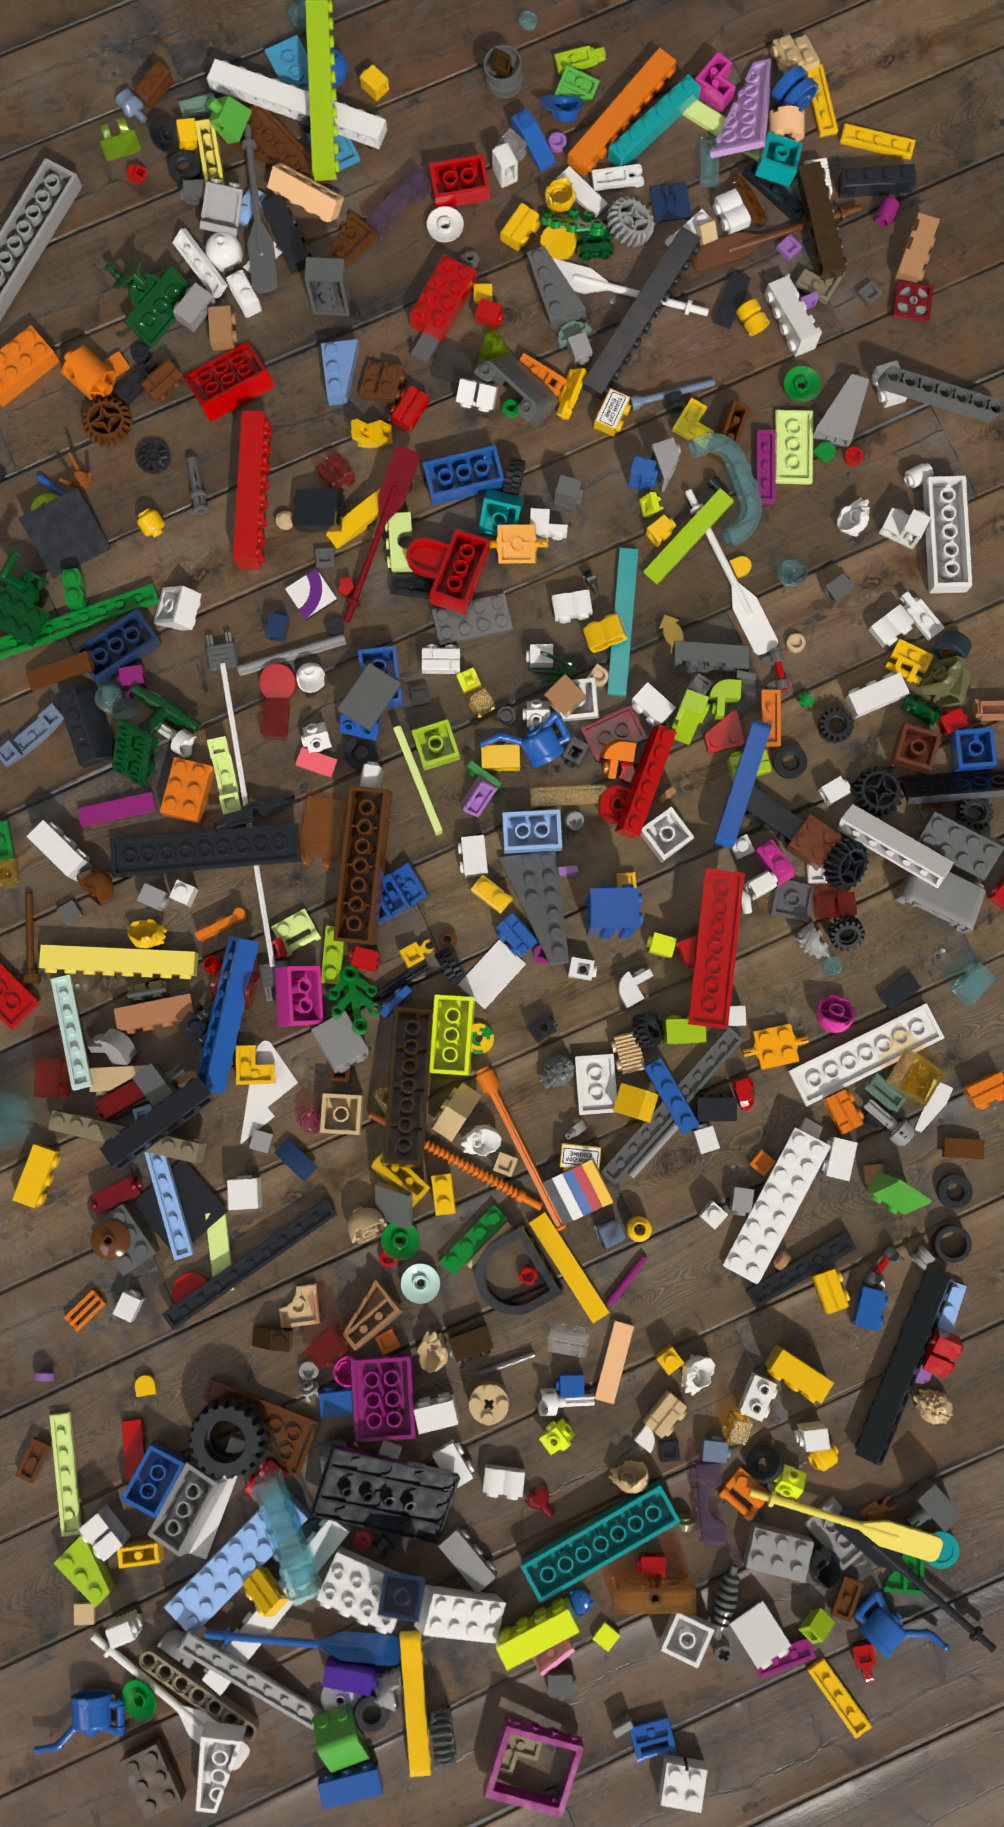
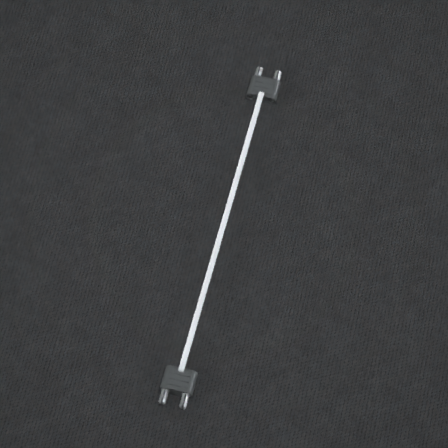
M225 632L226 644L214 646L213 636H206L208 646L206 654L209 671L221 670L244 807L248 804V797L226 669L237 667L239 663L236 645L232 641L231 632ZM252 823L246 824L247 827H252ZM253 866L269 957V964L259 965L258 968L261 986L265 990L266 1001H269V998L271 1001L273 1000L271 987H276L275 968L289 966V961L275 962L259 866Z

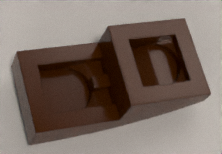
M943 1137L942 1157L984 1159V1140Z

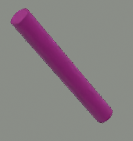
M641 1255L606 1300L609 1305L613 1306L648 1261L645 1256Z

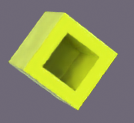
M655 932L653 936L648 937L646 947L649 948L648 953L670 959L672 958L677 939Z

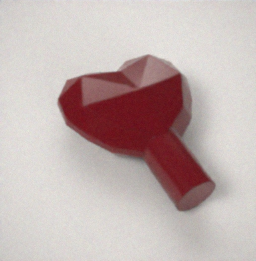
M539 1484L534 1492H529L526 1495L525 1501L531 1508L542 1509L548 1518L554 1515V1512L548 1505L550 1499L549 1490L544 1484Z

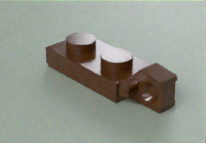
M737 176L731 182L732 189L738 191L750 215L751 222L764 224L768 218L753 190L748 188L742 176Z

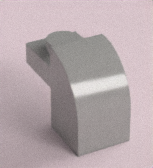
M109 1028L105 1034L96 1035L88 1046L91 1053H106L112 1065H128L137 1053L132 1041L121 1031Z

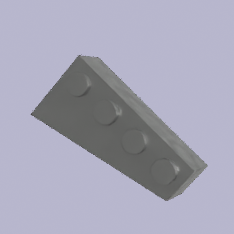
M545 246L527 252L528 261L551 328L554 329L569 321L586 317V308Z
M675 641L671 650V673H737L738 670L748 671L749 646H744L742 643L728 645L723 643Z

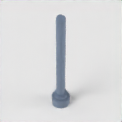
M709 379L643 397L635 394L629 396V404L632 405V411L639 410L640 407H643V404L662 400L668 393L681 391L682 394L713 387L716 381Z

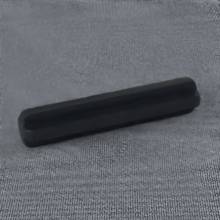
M424 960L379 988L377 993L381 998H385L399 987L429 969L428 965Z

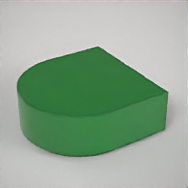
M822 442L814 449L813 454L827 465L834 458L836 448L831 442Z

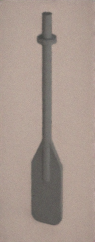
M246 124L244 129L245 140L242 141V148L246 150L254 215V224L247 243L254 291L256 293H265L277 289L278 275L274 241L261 219L253 151L257 145L256 141L252 139L251 126Z

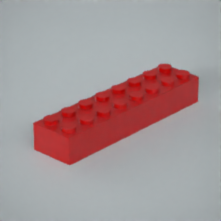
M242 411L233 548V558L239 569L261 570V565L265 563V552H262L263 545H266V534H263L264 527H267L265 509H268L266 491H269L267 473H270L268 455L271 456L269 438H272V426H270V420L267 419L263 411Z

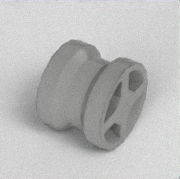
M920 1246L915 1254L910 1255L914 1263L923 1271L927 1269L929 1263L935 1261V1258L923 1246Z

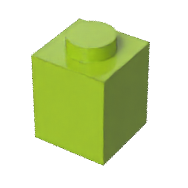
M818 1608L810 1610L799 1630L812 1644L824 1642L835 1622L830 1618L827 1611Z

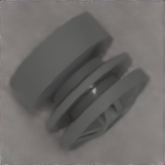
M495 46L486 54L483 63L487 88L497 98H512L520 92L524 83L521 55L512 46ZM495 50H499L512 57L510 73L507 77L491 70L492 57Z

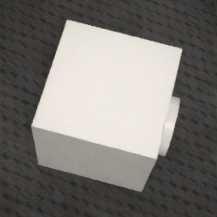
M245 1175L227 1180L229 1210L257 1209L262 1207L261 1177L252 1178V1175Z

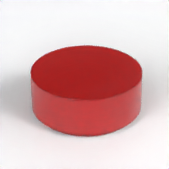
M856 446L849 447L844 454V461L849 466H857L863 459V451Z

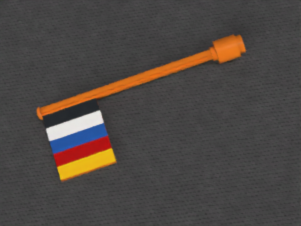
M488 1065L475 1072L477 1076L475 1078L483 1094L488 1093L491 1096L557 1231L563 1230L567 1223L614 1202L593 1159L543 1182L498 1092V1086L501 1084L494 1070L490 1069Z

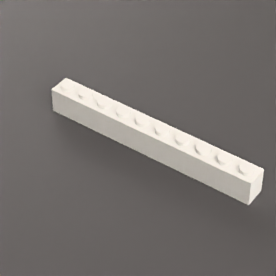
M214 60L207 77L211 90L298 121L303 116L310 117L309 91L301 90L295 85L284 84L278 79H270L261 73L248 71L244 67L231 65L224 60ZM334 101V106H337L338 118L334 119V123L338 125V135L380 149L387 132L386 119L379 115L374 116L366 113L362 109L349 107L345 103Z
M322 1519L318 1524L320 1529L316 1533L313 1531L306 1539L308 1544L305 1548L300 1547L293 1556L295 1558L291 1565L287 1563L280 1572L282 1577L277 1582L289 1598L286 1605L274 1617H263L256 1609L253 1613L249 1611L242 1620L244 1625L240 1630L236 1628L233 1632L269 1635L348 1535L351 1527L344 1523ZM230 1641L227 1646L223 1644L221 1649L247 1663L261 1644ZM207 1667L204 1668L205 1674L202 1680L221 1695L231 1682Z

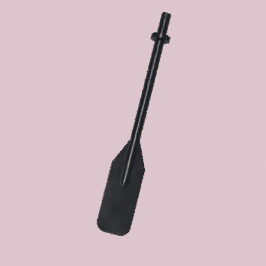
M852 1506L845 1507L839 1514L860 1522L869 1521ZM834 1522L836 1530L877 1566L903 1574L969 1632V1639L975 1642L978 1640L991 1653L995 1651L997 1646L982 1634L983 1628L980 1626L974 1627L906 1567L899 1552L878 1546L858 1529Z

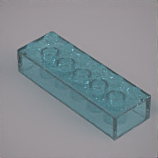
M278 1469L258 1477L252 1486L251 1495L253 1500L258 1502L260 1520L264 1521L267 1527L265 1529L268 1541H272L274 1547L272 1549L275 1561H279L281 1579L286 1581L288 1586L286 1589L288 1599L290 1601L293 1600L294 1606L317 1598L322 1583L282 1471Z

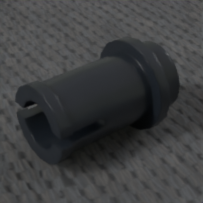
M714 475L707 482L708 488H712L715 492L721 488L726 494L730 493V490L719 480L720 477Z

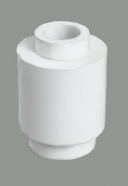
M921 463L905 472L904 482L908 487L916 488L923 484L928 477H933V469L930 464Z

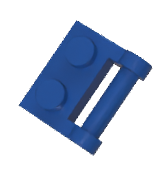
M668 1715L633 1724L634 1728L630 1730L638 1764L643 1763L645 1759L671 1753V1755L677 1753ZM668 1740L666 1745L641 1751V1747Z

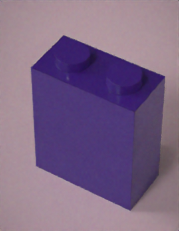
M329 1655L325 1666L322 1687L370 1696L371 1689H376L379 1670L376 1669V1665L340 1662Z

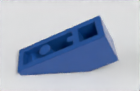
M526 108L511 117V130L539 171L542 173L555 165L556 160L529 110Z

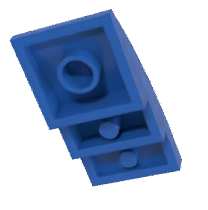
M407 863L393 873L384 876L379 926L429 896L411 863Z

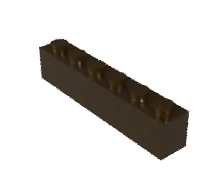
M820 161L800 165L795 176L820 279L826 280L842 276L848 264L847 258L843 256L842 239H839L838 236L839 225L834 219V205L830 203L829 199L830 188L825 182V168H822Z

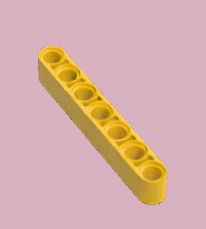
M419 1630L400 1631L410 1776L431 1775V1757L421 1632Z

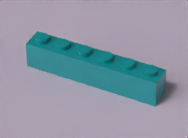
M688 74L609 147L608 160L615 167L627 166L671 126L696 100H699L701 86Z

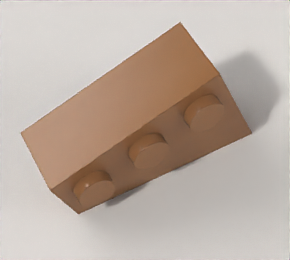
M380 1280L374 1281L373 1286L342 1334L354 1350H360L404 1311Z

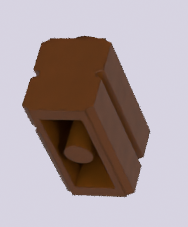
M155 61L151 69L147 71L135 86L136 96L145 106L153 110L172 86L174 80L171 71L158 61Z
M165 359L139 385L152 401L159 400L161 402L168 396L167 391L171 387L174 390L182 383L180 379L183 375L169 359Z

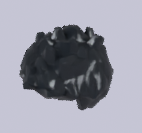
M818 1545L817 1549L812 1550L813 1556H811L809 1563V1574L818 1585L824 1588L834 1587L842 1576L840 1560L836 1553L832 1552L830 1548L827 1549L826 1545Z

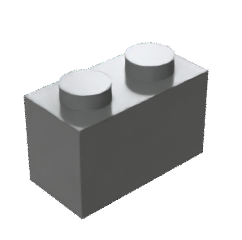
M560 474L555 491L554 505L576 511L577 505L581 506L584 496L582 481Z

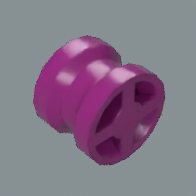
M537 946L533 955L535 961L543 965L549 963L541 946Z

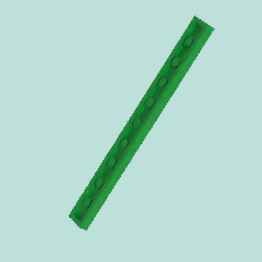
M152 583L51 619L46 622L33 647L10 634L1 637L0 660L125 616L137 608L141 610L158 604L160 600L155 586Z

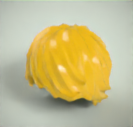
M561 177L558 180H554L550 186L546 187L545 203L550 210L556 213L570 210L575 202L577 194L572 187L573 183L569 182V177Z

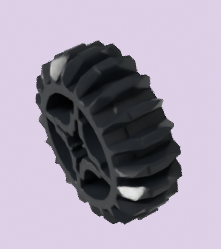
M875 766L873 770L869 767L866 769V772L862 771L860 773L861 777L855 779L858 784H854L853 788L858 791L853 792L852 795L858 796V798L854 800V803L860 802L859 808L865 807V811L867 813L871 811V815L874 817L877 813L879 817H883L884 813L888 816L891 814V811L895 812L897 810L896 806L902 804L899 799L904 798V795L900 793L903 792L904 788L899 787V785L903 781L896 780L899 774L891 775L893 769L886 772L885 766L881 770H879L878 766ZM878 778L875 785H865L868 779ZM885 781L890 784L892 789L886 787ZM878 787L882 791V794L879 796L875 792ZM865 794L871 796L872 803L867 799ZM882 798H892L888 805L879 806Z
M842 839L840 842H836L835 846H831L830 853H827L828 857L824 860L826 864L822 867L825 869L823 872L825 881L832 887L844 891L856 887L857 882H861V877L865 876L864 872L868 869L866 867L869 863L867 860L869 854L866 853L867 848L861 842L853 839Z

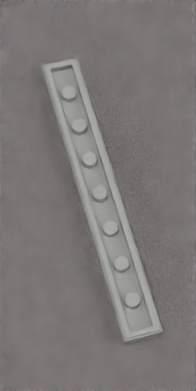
M189 1629L177 1646V1650L312 1730L314 1729L312 1717L324 1713L323 1708Z

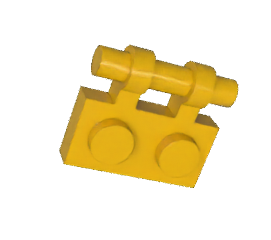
M899 639L890 656L897 661L895 664L888 661L885 669L891 671V673L893 672L894 675L901 673L902 677L906 678V681L919 685L922 678L917 676L916 673L917 671L925 673L934 655ZM902 663L912 667L911 671L909 672L901 668Z

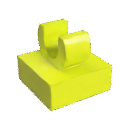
M650 492L640 499L643 517H651L664 509L659 507L661 497H657L656 492Z
M474 667L456 675L463 693L481 686Z

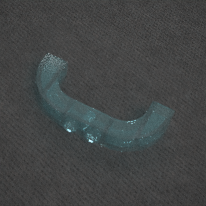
M707 433L687 440L686 444L692 459L712 453L719 456L725 463L740 502V513L732 525L720 531L727 548L735 547L746 541L755 532L762 514V502L758 491V483L751 473V464L746 459L740 446L723 434Z

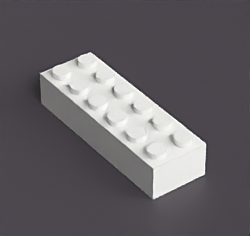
M966 476L928 477L923 484L924 512L927 516L931 517L925 529L929 593L967 592L972 587Z

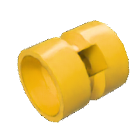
M757 299L749 300L736 311L740 321L745 323L744 328L749 336L760 333L770 323L765 313L761 312V306Z

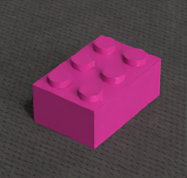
M286 966L275 968L278 1027L311 1026L324 1023L320 966Z

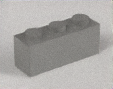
M456 1526L439 1541L438 1547L478 1594L496 1578V1567L489 1559L485 1560L482 1556L483 1551L477 1544L473 1545L471 1543L468 1532L464 1528L460 1529Z

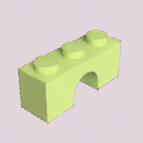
M411 512L396 513L385 526L386 532H389V538H386L387 550H390L391 555L387 556L388 568L392 569V574L414 573L406 561L407 549L399 546V541L402 538L413 536Z

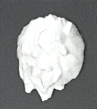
M860 497L849 506H844L841 509L837 518V526L842 532L857 537L858 533L867 527L870 507L867 506L869 500L862 501Z
M490 1124L476 1125L462 1138L464 1142L461 1143V1146L465 1147L463 1150L465 1153L487 1156L501 1146L502 1137Z
M691 1354L690 1359L682 1365L681 1386L685 1387V1392H691L693 1396L703 1387L709 1386L715 1368L711 1358Z

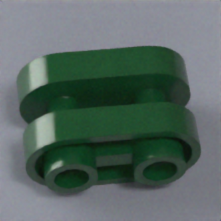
M606 228L602 236H592L589 234V231L577 232L578 257L583 261L599 258L603 260L609 259L614 254V245L611 243L613 240V234H610L611 229Z

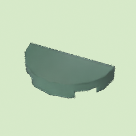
M576 320L565 323L558 334L559 348L561 349L567 345L569 337L583 332L588 334L592 332V328L587 323Z

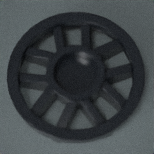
M147 440L136 451V462L145 473L160 474V472L166 470L171 460L169 448L159 440ZM153 443L157 444L156 449H153ZM148 444H150L149 450L144 448ZM141 450L146 452V455L140 454ZM139 457L144 459L141 463ZM148 462V466L144 468L143 466ZM158 463L162 466L160 469L156 467Z

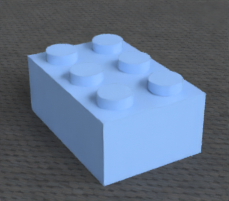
M560 810L502 812L504 854L562 851Z

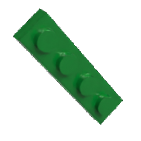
M493 1205L439 1262L454 1275L508 1218Z

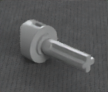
M871 1098L865 1103L863 1107L891 1130L888 1139L895 1145L905 1146L913 1138L914 1128L908 1120L903 1119L897 1122Z

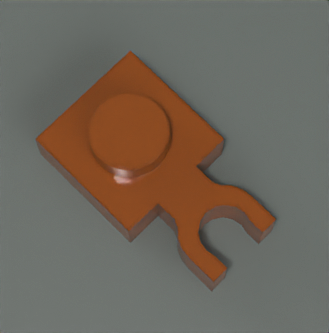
M887 1494L881 1499L880 1503L873 1499L858 1509V1511L869 1521L885 1520L887 1517L884 1512L892 1511L897 1507L894 1503L886 1506V1501L891 1499Z

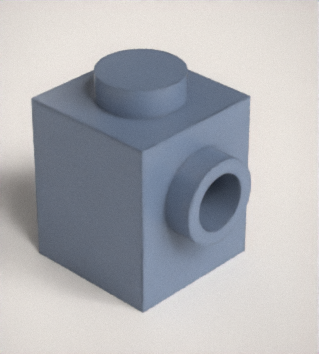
M721 1435L702 1437L700 1454L702 1461L727 1463V1458H730L731 1445H728L727 1440L723 1439Z

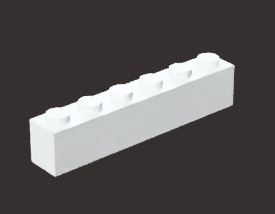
M853 804L841 818L837 828L838 831L861 842L867 848L936 888H939L954 863Z

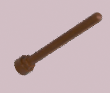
M27 892L25 894L27 971L23 975V983L33 984L39 983V975L34 968L33 894Z

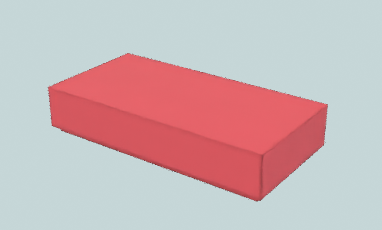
M302 747L295 765L332 778L338 760L317 752L309 753L308 749Z

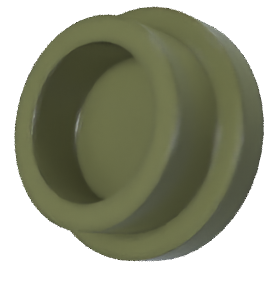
M680 1514L679 1519L681 1522L676 1524L677 1529L683 1532L691 1531L695 1525V1519L689 1514Z

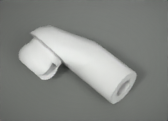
M743 890L742 911L743 914L752 913L750 894Z

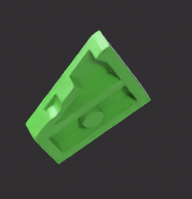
M566 65L555 95L577 96L583 99V101L592 100L600 80Z

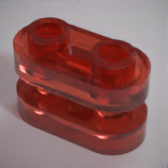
M329 455L326 458L328 465L324 466L320 463L314 468L330 489H339L343 493L342 485L346 484L350 487L355 483L354 478L356 475L350 468L346 469L344 467V462L339 455ZM332 470L340 477L338 480L330 473Z

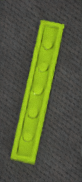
M720 488L643 571V574L658 585L734 503V500Z

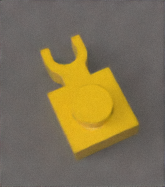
M430 939L425 940L421 946H418L417 942L399 951L407 968L425 960L424 953L429 954L435 951L434 947L427 949L425 944L431 941Z

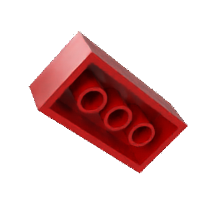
M443 255L410 313V327L443 342L474 288V284H476L477 270Z

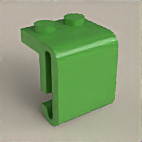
M351 1703L312 1717L319 1756L331 1773L370 1759L368 1744L366 1740H363V1735L356 1726Z

